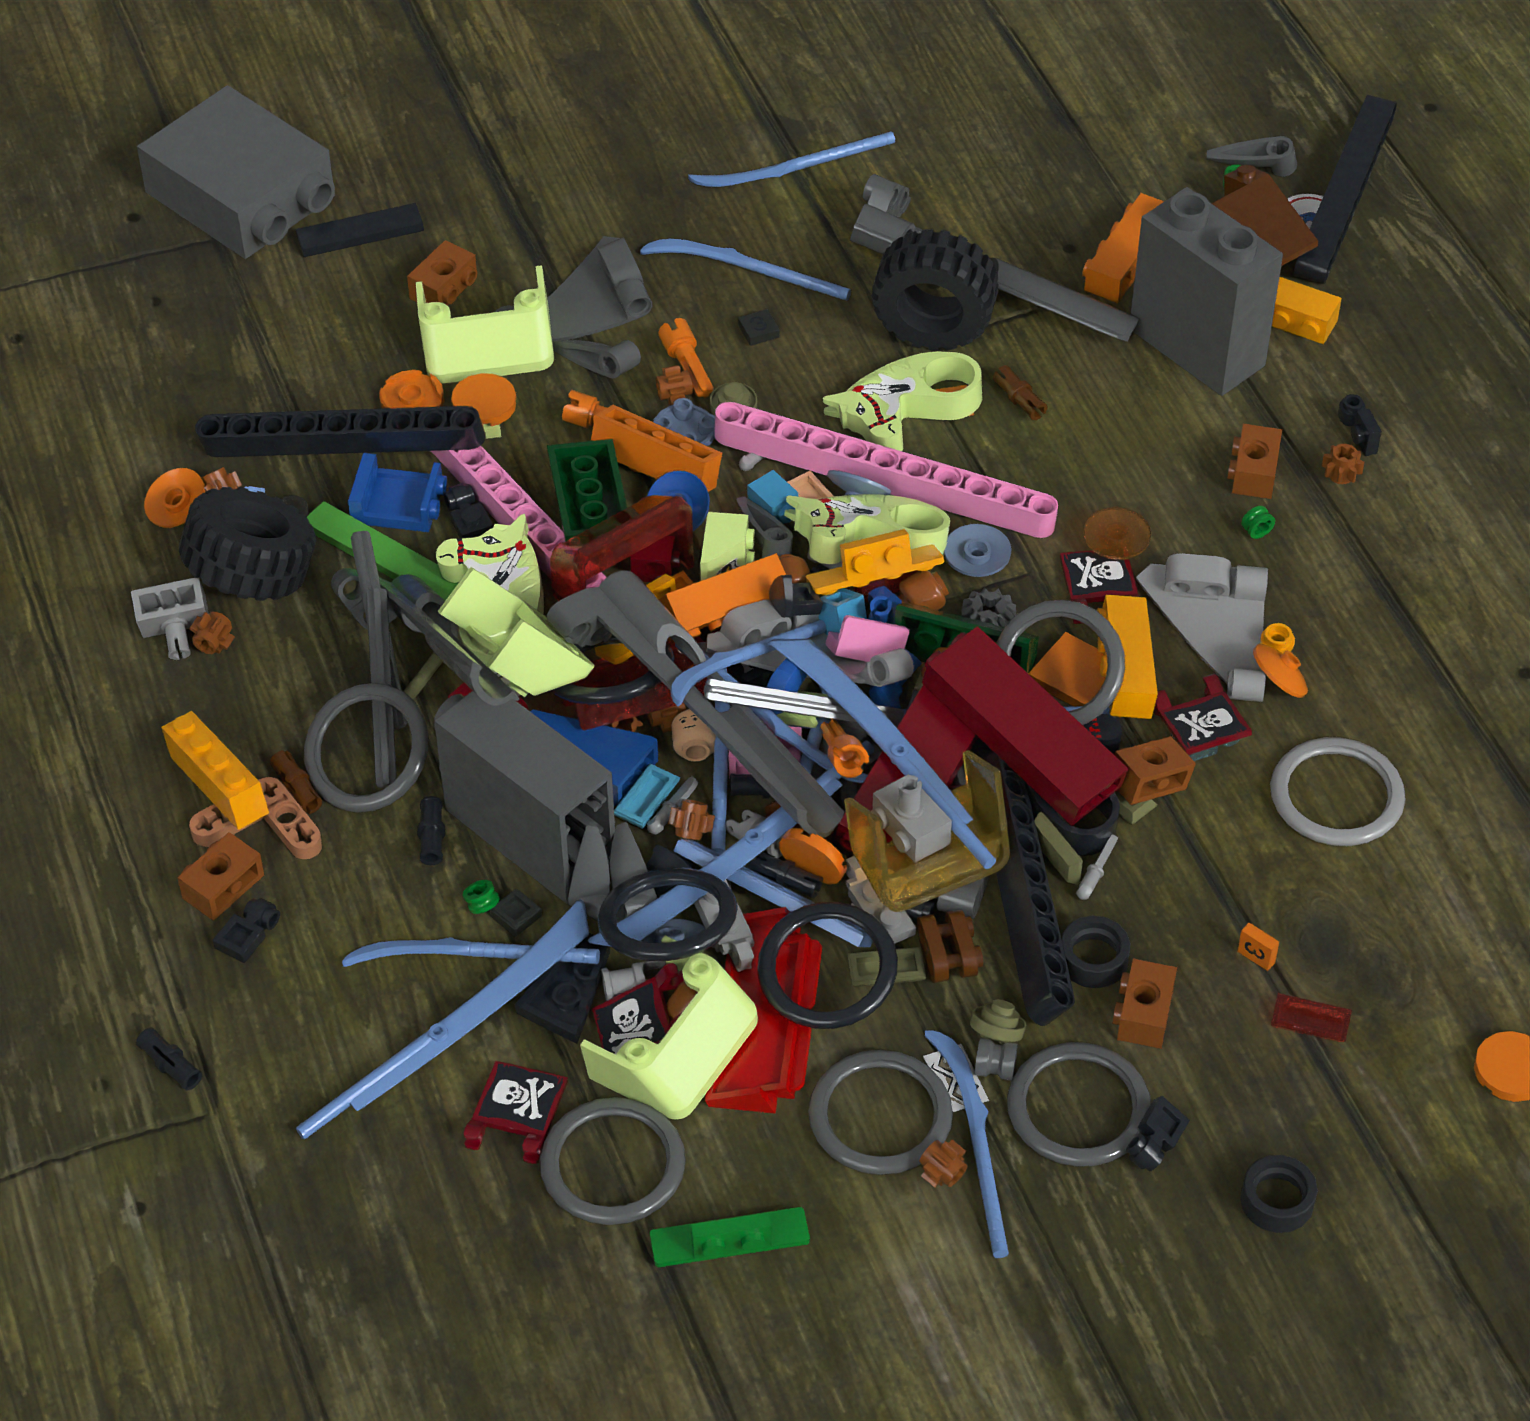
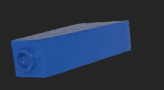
M532 709L530 711L612 772L613 801L616 807L649 764L655 765L658 762L657 739L652 736Z

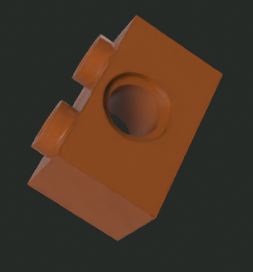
M445 240L407 276L409 298L417 302L416 282L422 281L426 303L440 302L447 306L452 304L457 296L468 286H471L477 278L475 254Z
M1243 424L1241 437L1234 436L1231 454L1238 457L1237 460L1230 459L1227 479L1234 480L1232 493L1267 499L1272 498L1282 429Z
M1172 736L1152 740L1130 748H1123L1116 751L1115 756L1128 768V771L1118 791L1130 805L1186 790L1196 763Z
M228 832L219 841L212 843L207 852L197 861L186 866L177 878L182 899L214 921L264 876L260 853Z
M1133 959L1130 973H1122L1119 994L1125 995L1124 1003L1116 1002L1112 1024L1119 1025L1117 1040L1162 1049L1177 967Z

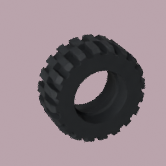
M924 229L919 234L917 231L905 234L904 238H897L883 253L872 287V304L875 307L874 311L879 320H883L882 324L889 332L894 331L896 338L901 341H910L912 346L917 348L925 346L933 351H938L939 348H945L947 351L956 349L958 345L963 347L971 343L973 339L979 338L984 333L985 328L988 327L999 288L997 270L993 267V262L989 256L982 254L983 250L976 243L970 244L967 242L968 239L960 234L956 237L950 235L951 231L946 230L933 232V229ZM915 284H935L949 290L955 296H934L922 291Z
M222 487L220 490L214 488L202 493L191 503L179 543V553L186 568H189L190 573L195 578H201L202 582L209 587L214 586L222 593H232L238 595V598L243 599L250 597L258 601H265L267 598L277 600L283 596L291 595L304 583L316 544V535L308 518L304 514H299L297 508L293 505L285 504L284 500L280 498H272L261 491L252 492L248 488L239 487L238 489H232L231 487Z

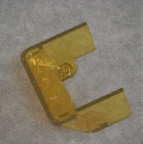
M969 750L962 752L966 784L951 792L973 818L966 825L996 858V863L989 869H985L952 830L951 844L915 863L905 852H900L893 841L887 843L886 835L882 829L881 818L851 797L844 800L851 850L880 902L893 912L905 911L996 873L1008 862L1010 848L1001 772Z

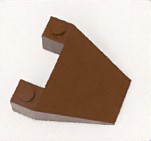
M1241 165L1236 170L1224 175V197L1211 204L1241 225L1251 228L1257 236L1282 252L1281 266L1318 247L1317 238L1268 173L1260 171L1252 165Z

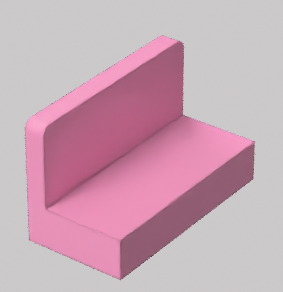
M846 615L840 632L829 631L825 644L835 656L870 662L871 658L875 655L898 648L904 649L909 630L904 626Z

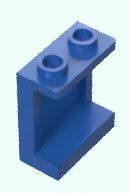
M363 453L348 499L350 516L369 526L429 532L433 519L437 520L439 517V497L444 495L447 489V476L442 475L441 463L434 462L430 474L378 468L376 454Z

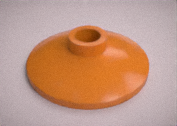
M188 468L172 469L158 477L147 491L144 501V509L148 519L153 524L162 528H172L185 523L191 503L199 495L205 493V484L202 478L195 471Z
M1257 644L1254 647L1253 655L1257 664L1272 682L1294 697L1302 698L1307 694V684L1298 669L1301 663L1292 652L1286 650L1282 653L1265 644Z

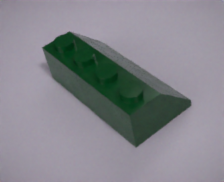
M613 439L547 445L565 541L598 562L630 559L632 552V525Z
M911 603L898 604L895 609V625L907 627L909 630L904 650H908L921 662L925 663L936 648L948 647L954 638L962 632L967 634L978 626L996 643L1004 628L992 623H985ZM1023 632L1017 638L1010 657L1029 673L1037 659L1039 636Z

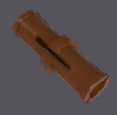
M1003 365L998 369L1006 378L1004 379L995 371L993 381L1006 391L1008 399L1014 405L1018 404L1032 420L1040 419L1042 416L1034 408L1037 407L1045 414L1048 408L1047 404L1042 402L1032 392V386L1025 380L1021 381L1009 366Z
M281 750L275 753L270 759V765L281 778L282 784L306 813L312 814L316 812L322 805V799L311 786L307 772L298 767L288 750L285 752Z

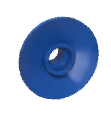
M672 471L664 474L654 482L646 498V513L650 523L659 532L668 536H684L695 531L708 514L710 505L708 490L702 480L692 473ZM685 501L686 506L684 510L678 512V504Z

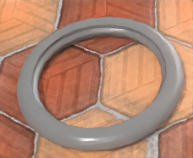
M1323 737L1308 740L1295 746L1280 759L1273 770L1270 781L1272 800L1284 821L1300 835L1315 842L1331 846L1361 845L1382 837L1399 820L1406 800L1404 784L1397 769L1387 757L1364 743L1341 737ZM1341 754L1354 757L1367 763L1383 778L1388 795L1386 807L1380 817L1364 827L1334 829L1321 826L1299 813L1292 804L1288 792L1290 775L1297 765L1313 756Z

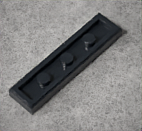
M416 203L298 228L296 229V235L303 257L421 232L424 231V226Z

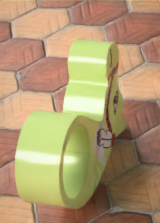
M936 351L908 356L891 362L866 375L853 384L846 392L823 397V403L829 405L824 408V414L840 418L843 429L847 428L861 434L868 442L903 451L901 423L903 418L957 420L971 415L979 408L982 402L981 368L973 358L957 352ZM945 380H958L969 385L956 392H940L930 388L932 385Z
M879 494L843 495L821 499L797 496L786 497V502L795 509L785 510L784 516L795 522L794 531L797 530L808 539L809 555L819 563L837 564L841 562L840 544L905 529L909 534L910 549L932 544L944 556L950 518L943 510L928 503L901 496Z
M525 514L520 515L511 525L494 524L492 529H489L481 536L448 539L437 548L436 558L441 575L445 580L458 583L469 568L472 567L542 614L544 613V593L535 551L527 538L529 528L526 523ZM459 626L463 644L487 666V663L495 653L489 650L487 654H484L470 643L472 637Z

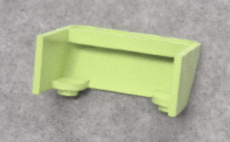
M542 265L536 266L538 288L520 292L514 299L515 310L451 318L450 309L446 304L440 302L426 303L422 281L416 282L418 317L428 376H430V373L444 384L459 382L468 376L480 373L504 376L541 371L550 367L554 362V351Z
M472 567L469 568L438 610L439 614L466 630L473 637L470 643L484 654H487L489 650L495 653L487 663V666L510 681L508 685L524 697L528 693L536 696L584 679L595 667L573 643H568L547 621L545 615Z
M665 935L661 943H669L676 940ZM702 952L687 958L666 961V965L674 963L679 971L682 970L684 982L688 987L697 991V994L659 1044L644 1038L631 1039L620 1048L616 1055L585 1039L580 1044L589 1079L629 1099L650 1105L669 1119H682L693 1112L758 1023L754 1002L714 958Z

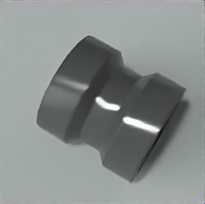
M980 1038L975 1075L987 1077L989 1074H995L1002 1080L1012 1081L1018 1044L1006 1042L1003 1045L994 1044L992 1039Z

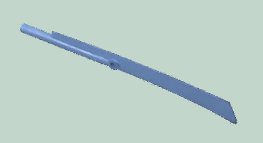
M775 639L768 642L769 645L797 665L836 700L878 744L904 776L909 774L918 777V782L921 780L922 789L952 820L951 830L985 869L991 868L996 863V858L966 825L973 818L950 789L884 713L811 639Z
M868 741L862 743L868 755H871L874 752L872 744ZM834 766L816 779L829 796L843 786L838 781L843 776L835 770ZM780 807L754 829L748 830L744 837L700 870L713 874L724 881L783 836L797 822ZM677 885L642 909L618 922L617 927L626 936L640 941L708 892L697 887ZM601 933L588 939L589 943L610 946Z
M577 900L542 938L472 998L442 1021L432 1025L423 1035L298 1125L296 1131L301 1138L305 1140L348 1107L352 1106L356 1111H359L479 1025L589 935L586 908L583 900Z

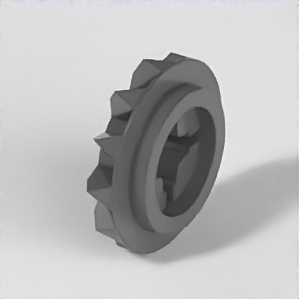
M984 587L980 593L972 591L969 598L963 600L961 613L962 617L1005 627L1016 615V604L1012 603L1010 595H1002L999 588L994 592H988ZM983 606H987L988 608H992L994 606L995 612H992L989 609L983 611Z

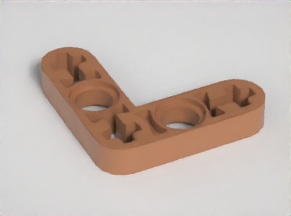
M272 777L259 779L263 794L274 795L270 798L264 795L269 814L240 830L214 804L196 813L190 820L189 827L192 839L197 845L209 847L212 843L223 838L228 832L234 835L264 818L296 858H313L322 849L321 834L318 827L278 779ZM284 813L296 815V818L289 823H281L277 820ZM204 826H206V827L209 828V829H211V828H213V829L210 830V831H207L206 829H204V828L201 829V828L204 827ZM301 831L303 838L311 842L308 844L304 841L299 842L298 832Z

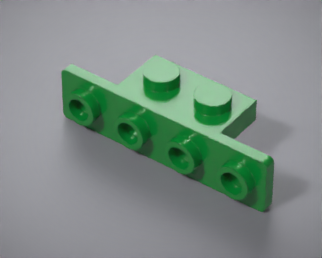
M796 1207L653 1229L650 1231V1240L655 1266L665 1267L807 1245L810 1243V1235L804 1208Z

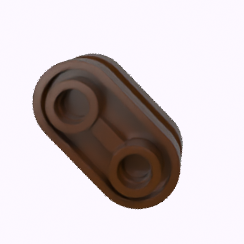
M962 909L948 911L945 914V923L938 925L933 914L917 917L918 938L932 983L948 981L949 969L953 968L958 969L961 978L978 975V968L983 967V955L980 946H974L972 941L974 927L970 915L965 916ZM942 939H949L952 954L946 955Z

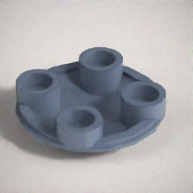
M687 398L675 400L674 405L661 410L653 421L706 446H709L715 439V415L693 405L692 401Z

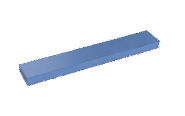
M687 839L678 840L674 852L703 867L720 855L694 840ZM745 866L727 878L780 907H786L790 912L805 905L814 904L813 901ZM821 919L811 922L857 947H871L872 945L871 937L851 922L839 919Z

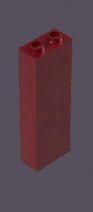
M978 626L967 634L965 632L960 633L951 642L949 648L942 653L936 651L927 659L922 683L1071 826L1122 786L1128 768Z
M924 684L897 727L948 788L979 738ZM882 751L843 815L842 820L839 822L834 840L839 842L846 850L858 852L872 859L880 868L891 869L899 873L908 855L897 849L893 838L884 829H879L871 816L873 793L904 777L899 768Z

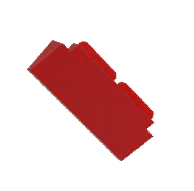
M786 907L743 914L754 940V947H751L754 959H752V967L750 969L737 972L730 955L727 954L725 971L754 1002L758 1023L707 1091L705 1102L709 1107L776 1114L778 1098L794 1099L795 1091L800 1090L805 1084L812 1028L794 1023L772 1007L761 990L757 974L758 955L763 941L774 925L790 913ZM799 927L786 938L780 947L776 958V974L782 990L793 1002L806 1009H812L816 1000L822 945L818 940H811L807 933L800 934L801 928Z

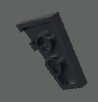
M591 933L574 948L599 949L600 959L598 964L556 962L533 982L515 1004L518 1015L578 1044L601 980V969L605 968L611 952L610 946L589 943L588 939L594 936Z

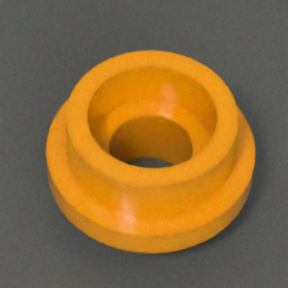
M1274 623L1262 632L1260 644L1273 647L1282 653L1286 650L1291 652L1294 648L1295 637L1287 625Z

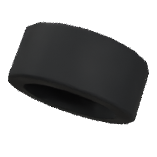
M1094 915L1081 917L1070 923L1062 933L1061 940L1071 981L1083 987L1102 988L1111 986L1122 978V973L1127 971L1131 943L1127 932L1117 922L1107 917ZM1084 940H1101L1113 947L1117 952L1116 958L1105 964H1089L1080 960L1073 953V946Z
M1268 1155L1255 1161L1247 1170L1240 1197L1243 1211L1251 1222L1261 1229L1274 1233L1292 1232L1303 1227L1311 1218L1318 1189L1316 1178L1302 1162L1285 1155ZM1277 1178L1289 1181L1301 1192V1203L1291 1209L1270 1207L1261 1201L1256 1194L1258 1183L1267 1179Z

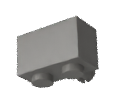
M191 578L131 591L136 623L143 638L165 634L170 659L180 660L178 646L180 652H182L183 659L189 657L191 651L188 645L186 629L191 627L197 616L202 617L204 612L209 614L205 592L200 579Z
M908 774L873 793L871 816L875 825L881 830L884 829L893 838L897 849L902 853L905 852L915 863L951 844L952 820L922 789L921 780L918 782V777Z

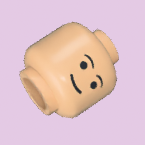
M690 709L681 712L674 718L671 724L673 749L679 756L696 762L702 761L714 753L716 735Z

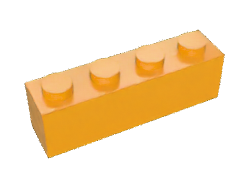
M1279 277L1272 327L1324 344L1338 321L1342 298Z
M1105 595L1103 607L1097 608V611L1111 623L1118 633L1125 654V673L1122 686L1109 706V713L1111 716L1151 719L1158 692L1147 600L1145 597ZM1098 637V652L1104 653V656L1101 658L1100 675L1101 677H1106L1108 668L1107 654L1102 641Z
M193 711L179 716L161 727L173 761L238 830L269 814L260 781Z

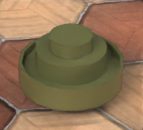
M738 382L720 385L713 390L710 396L711 413L715 415L716 408L724 402H735L757 409V394L751 387Z
M999 999L993 1000L992 1003L985 1004L984 1006L976 1007L972 1012L970 1020L971 1027L980 1033L981 1038L992 1039L994 1044L1003 1045L1006 1042L1020 1041L1024 1037L1027 1026L1025 1020L1014 1010L1015 1006L1012 1003Z

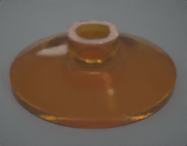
M1111 507L1099 510L1088 518L1084 526V539L1088 547L1096 554L1108 559L1124 560L1136 557L1145 551L1150 543L1151 529L1147 521L1140 514L1126 508Z

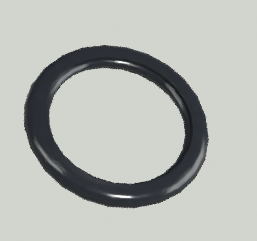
M612 634L606 642L603 640L596 645H585L584 647L578 644L574 645L581 652L598 646L622 642ZM666 642V655L674 662L673 650ZM649 670L643 676L620 685L590 688L567 684L550 691L561 699L574 703L590 705L610 704L641 696L657 687L662 681Z
M685 867L663 868L633 876L619 884L607 895L601 904L597 922L599 932L605 941L619 953L646 961H671L693 956L717 944L728 934L733 926L738 905L736 897L728 885L713 874ZM667 885L697 887L709 892L718 901L719 913L716 920L702 932L680 941L669 943L638 941L623 934L616 923L617 912L625 902L637 894L655 887Z
M818 902L805 905L788 913L774 925L764 939L760 949L757 974L761 990L766 999L782 1016L796 1024L814 1029H836L852 1025L868 1017L883 1004L892 991L897 976L898 956L894 941L886 927L872 914L857 906L841 902ZM821 919H839L860 927L871 937L879 956V973L875 984L868 994L859 1002L845 1009L832 1012L806 1009L793 1002L782 990L776 974V958L786 938L797 928Z

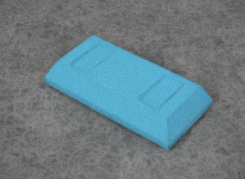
M649 764L614 809V815L643 829L679 782L680 777L653 764Z

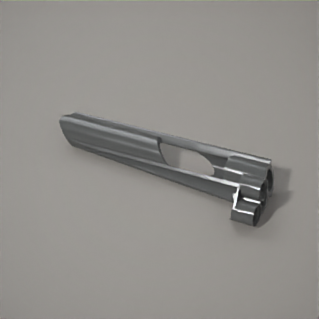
M876 174L871 175L863 191V199L868 201V203L864 204L858 216L850 241L883 255L886 248L890 247L891 243L897 238H904L905 234L917 231L919 234L922 232V229L916 227L914 223L899 218L906 211L910 203L909 188ZM990 258L993 262V267L997 270L998 289L1117 339L1129 341L1131 333L1139 320L1136 316L998 258Z
M351 568L338 570L331 580L332 590L349 609L356 621L368 630L367 619L363 617L365 609L357 570ZM407 574L401 575L393 579L392 582H389L379 577L380 586L382 589H386L388 595L389 623L398 617L411 630L422 632L430 649L487 704L498 706L505 704L511 699L514 701L520 699L508 685L458 639L457 625L438 612L445 600L422 579ZM351 580L357 581L353 592L343 593L344 585Z
M631 571L615 572L608 576L599 587L584 589L558 601L550 608L547 614V621L566 642L578 644L581 647L596 645L603 640L606 642L613 634L670 690L675 678L683 672L666 655L665 647L669 637L695 665L706 661L702 649L694 638L638 576ZM718 672L707 676L708 679L725 681ZM693 686L685 696L683 703L712 730L756 781L803 830L810 835L813 833L823 838L829 836L842 820L844 811L749 706L731 704L733 707L728 711L718 712L704 698L702 693Z

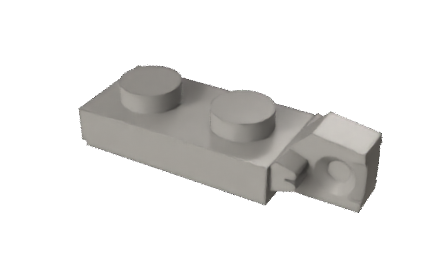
M859 854L846 859V874L849 877V880H846V885L849 889L848 896L853 904L879 920L886 927L894 944L916 934L915 925L883 876L879 875L876 869L869 871Z
M709 892L694 903L706 929L716 920L719 913L718 901ZM739 905L733 926L728 934L714 945L716 952L721 951L723 955H730L737 972L750 969L752 967V959H754L751 947H754L753 935Z

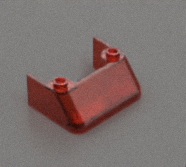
M647 496L573 538L557 544L550 558L553 596L560 601L572 594L587 589V579L666 536H675V550H681V563L688 570L693 568L691 506L680 496Z

